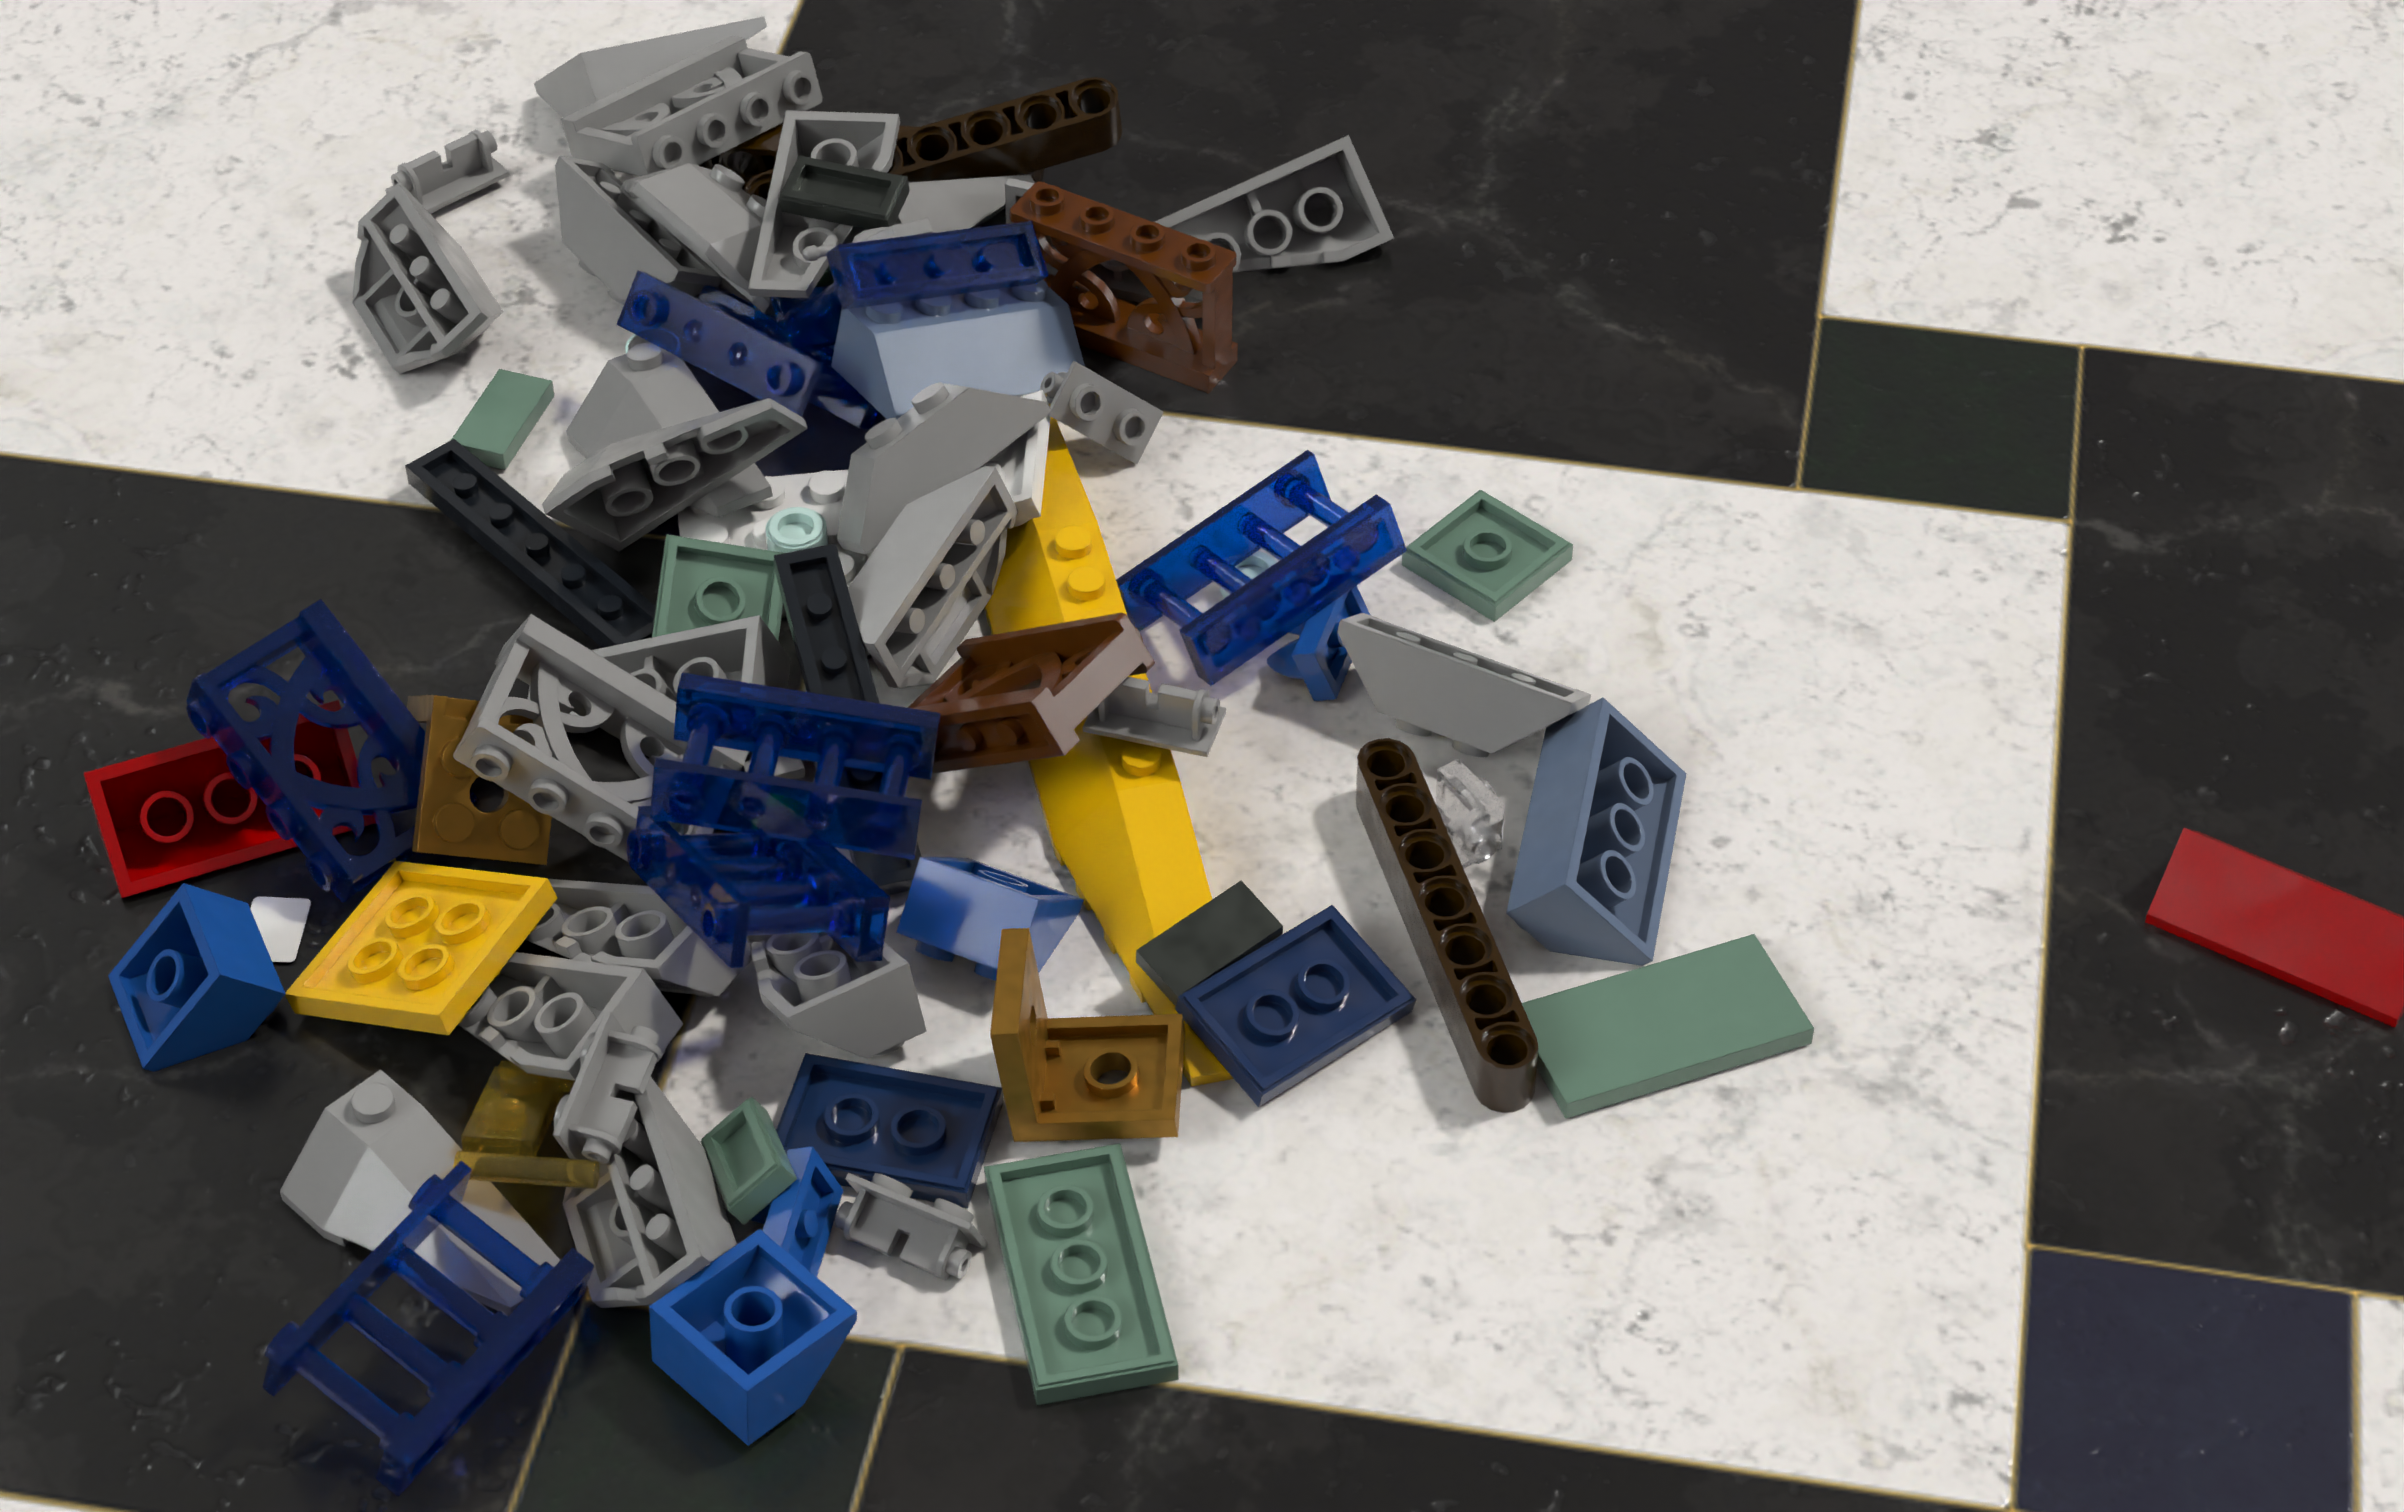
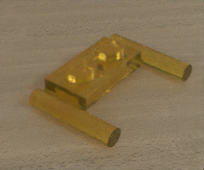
M501 1060L499 1067H494L461 1135L462 1151H457L454 1159L455 1179L596 1189L600 1173L598 1161L536 1156L555 1115L557 1106L563 1097V1092H571L575 1080L529 1074L511 1061Z

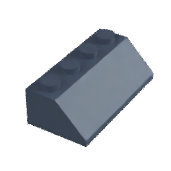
M1019 275L1013 280L992 283L971 282L965 287L945 290L923 289L917 294L897 297L875 296L868 301L843 304L831 367L886 419L896 418L897 420L914 407L911 401L920 391L938 382L1020 397L1040 391L1043 378L1050 372L1056 374L1059 372L1067 373L1073 361L1084 367L1085 365L1068 303L1051 290L1041 278L1032 275Z
M1604 697L1546 727L1506 914L1521 929L1527 931L1550 952L1644 966L1652 962L1687 773Z

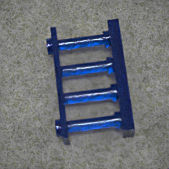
M1032 221L836 245L826 253L834 279L832 285L815 287L808 298L770 297L786 350L789 352L835 345L842 307L845 310L1039 283L1049 274Z
M637 270L616 325L760 400L770 398L801 417L809 401L859 428H872L879 411L831 367L834 345L777 316L764 314L750 302L720 287L709 285L702 287L697 299L644 271Z
M1306 450L1116 579L1127 616L1139 632L1163 615L1181 628L1179 632L1197 676L1212 686L1402 555L1407 549L1389 502L1376 494L1353 511L1348 512L1331 501L1316 457L1312 452ZM1308 516L1313 517L1328 527L1302 546L1283 534ZM1260 549H1263L1279 560L1253 579L1235 568V566ZM1212 582L1230 594L1204 613L1186 601Z
M682 673L677 689L674 740L685 741L687 745L682 762L656 758L653 772L650 819L914 860L922 800L905 797L909 777L928 780L932 778L941 713ZM713 747L753 752L748 772L708 766ZM779 756L818 762L814 781L806 782L774 777ZM844 766L883 772L879 793L839 787Z
M785 802L760 803L758 826H754L752 831L748 833L680 835L651 806H638L636 829L630 831L627 839V858L632 870L730 968H743L747 936L826 932L856 962L882 961L890 897Z
M460 1161L444 1179H441L436 1174L428 1178L415 1193L408 1205L412 1212L301 1326L294 1321L289 1322L273 1338L264 1353L269 1362L262 1388L274 1397L298 1372L381 1439L378 1447L384 1453L376 1479L398 1497L581 1299L595 1266L573 1248L555 1267L547 1261L539 1265L461 1204L472 1168L463 1161ZM441 1224L520 1286L522 1289L519 1296L524 1300L509 1316L501 1310L493 1314L414 1250ZM393 1272L476 1337L473 1345L478 1350L463 1366L455 1360L449 1364L445 1363L367 1301ZM345 1322L429 1387L426 1395L431 1400L415 1417L408 1411L399 1415L319 1351Z

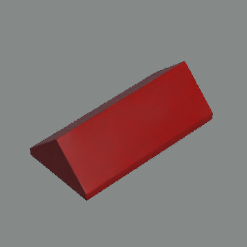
M339 700L83 773L101 839L121 898L376 823Z
M2183 828L2147 912L2146 923L2391 1027H2396L2404 1013V916L2201 832Z

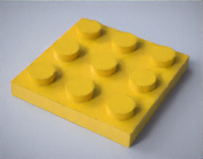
M395 861L285 992V997L295 1014L450 1035L493 979L499 975L504 965L527 936L536 928L538 922L558 897L548 878Z

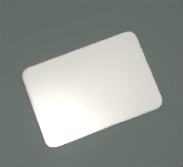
M256 897L253 899L250 909L272 962L291 963L296 959L311 905L309 899Z

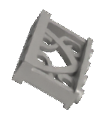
M732 35L562 118L561 122L572 158L604 163L612 170L643 176L687 163L698 166L783 123L786 110L807 111L822 102V94L810 53L800 51L791 56H784L750 49L747 47L745 38Z
M530 614L503 645L495 662V670L461 742L456 747L453 754L454 759L472 769L481 778L496 783L528 802L535 810L550 815L582 834L594 845L609 850L641 869L648 877L661 881L669 887L677 888L703 862L707 852L706 847L736 773L744 765L751 747ZM516 678L530 685V700L508 697ZM573 711L580 716L570 715L569 713ZM507 715H519L533 720V723L522 724L513 733L498 724L499 719ZM600 727L620 739L622 751L628 764L640 778L624 782L592 781L576 757L566 732L586 733ZM687 780L703 789L696 807L679 789ZM661 798H664L678 812L683 824V835L669 827L672 819L671 812Z

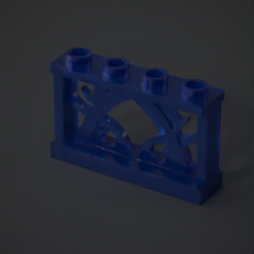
M321 599L300 611L299 616L208 673H202L192 680L186 699L188 704L186 710L193 726L203 737L207 739L213 737L227 755L226 763L235 780L245 789L252 787L267 806L266 815L270 824L283 839L290 840L292 838L307 857L305 860L306 867L319 887L325 891L332 889L340 901L345 902L353 897L356 892L385 874L395 861L403 862L417 853L412 851L415 826L395 838L394 826L389 813L417 808L426 732ZM297 647L306 656L293 673L289 682L265 668ZM255 683L269 688L280 696L281 699L279 705H277L274 701L264 696L246 698L245 703L255 706L260 714L256 721L247 722L239 716L228 702V696L231 690L240 684ZM333 690L344 704V707L336 712L328 711L311 702L307 696L310 692L312 697L323 705L325 701L323 694L326 691ZM299 713L313 723L328 728L343 729L358 725L362 727L369 737L363 744L357 760L356 773L360 788L325 783L296 772L294 739ZM270 738L269 753L260 743V741ZM383 757L388 760L397 773L385 775L380 772L379 780L383 787L377 788L371 771V762L376 758ZM470 789V800L475 807L479 799ZM311 807L321 809L323 812L318 817ZM363 815H373L379 831L377 847L367 855L355 856L347 854L332 835L333 829L338 826L349 827L355 835L356 843L364 829Z

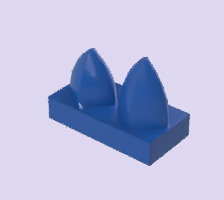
M1350 570L1328 572L1317 597L1289 608L1274 619V623L1278 627L1300 637L1271 654L1267 658V664L1278 674L1292 679L1304 680L1314 701L1337 699L1352 663L1337 632L1340 620L1360 613L1370 615Z
M809 1146L788 1149L787 1157L797 1180L756 1214L751 1221L764 1224L763 1232L817 1277L843 1189L814 1147Z

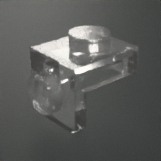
M1459 759L1438 768L1436 806L1443 822L1446 824L1445 827L1463 868L1488 860L1495 852L1502 849L1505 804L1496 796L1487 780L1482 777H1476Z

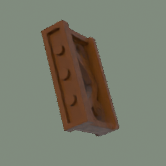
M1041 181L1034 183L1010 208V221L1014 223L1016 276L1032 275L1041 278L1051 290L1068 303L1079 345L1208 394L1238 361V343L1232 342L1233 268L1236 266V252ZM1045 234L1051 236L1052 243L1057 251L1048 243ZM1109 260L1122 262L1141 280L1154 298L1143 300L1137 306L1117 299L1109 287L1088 269ZM1046 263L1058 270L1056 275L1047 273ZM1192 289L1202 292V302H1186L1184 297ZM1194 318H1202V330L1197 328Z
M1116 613L964 640L957 647V652L961 658L905 709L883 713L898 772L904 778L1065 756L1080 741L1074 729L1128 676L1147 673L1154 666L1155 662L1144 645L1139 630L1131 623L1125 613Z

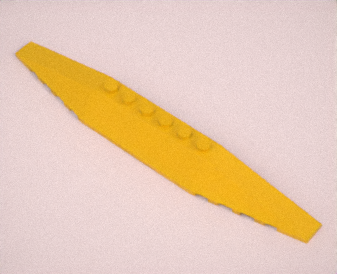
M1052 417L1050 418L1041 516L1030 519L1020 526L1007 528L1004 560L993 595L984 607L991 635L1116 613H1125L1127 615L1097 519L1057 420ZM1146 673L1128 676L1148 681ZM1086 717L1074 729L1080 741L1065 756L1028 761L1054 854L1061 866L1066 865L1075 880L1076 892L1080 898L1084 899L1083 904L1087 911L1092 910L1104 930V940L1113 954L1118 953L1127 968L1130 984L1142 1003L1147 1002L1154 1015L1178 1014L1175 1010V1005L1136 963L1137 949L1212 900L1177 768L1169 749L1083 732ZM1184 1021L1183 1074L1190 1086L1234 1079Z

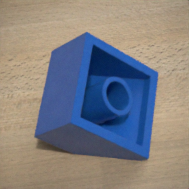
M920 857L896 933L918 940L915 951L928 957L953 962L956 954L975 961L974 972L976 974L996 981L1002 929L1029 928L1039 973L1080 913L1084 899L970 858Z
M185 883L179 887L108 975L143 1069L157 1071L247 1041L265 1018L275 1010L277 1004L286 994L249 904Z
M758 1229L649 1306L652 1361L749 1446L804 1405L855 1325L857 1311L761 1229Z

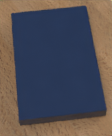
M1331 905L1178 996L1175 1010L1178 1014L1183 1015V1020L1253 1102L1260 1107L1413 1011L1416 998L1339 911Z
M805 1053L776 1132L786 1155L788 1149L813 1146L841 1186L852 1187L845 1179L848 1173L870 1182L874 1174L879 1173L909 1187L913 1191L910 1197L912 1199L935 1202L936 1198H940L968 1209L1003 1106V1091L1001 1087Z

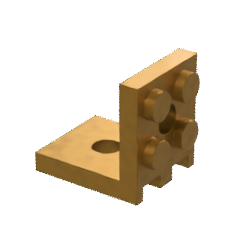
M438 695L408 696L405 721L427 723L412 851L547 865L552 820L550 815L535 810L528 802L504 788L503 800L493 811L481 812L474 807L470 800L471 785L479 776L472 769L455 760L453 754L457 745L461 742L480 701ZM507 715L501 717L498 724L513 733L522 724L533 723V720L519 715Z
M1029 928L1002 929L990 1037L1014 1142L1178 1137L1185 1044L1183 1015L1048 1018ZM1121 1070L1128 1073L1125 1079L1114 1084H1103L1097 1081L1107 1071Z

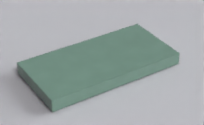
M1755 934L1522 1003L1538 1042L1537 1070L1565 1119L1812 1044L1814 1033L1813 1025Z
M1121 1144L985 1166L986 1189L1036 1405L1179 1380L1178 1361Z

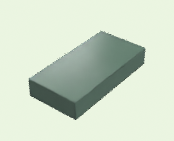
M499 369L452 439L459 442L486 466L506 470L554 398L552 380Z
M753 1097L746 1099L700 1141L728 1211L743 1225L797 1180L768 1111Z

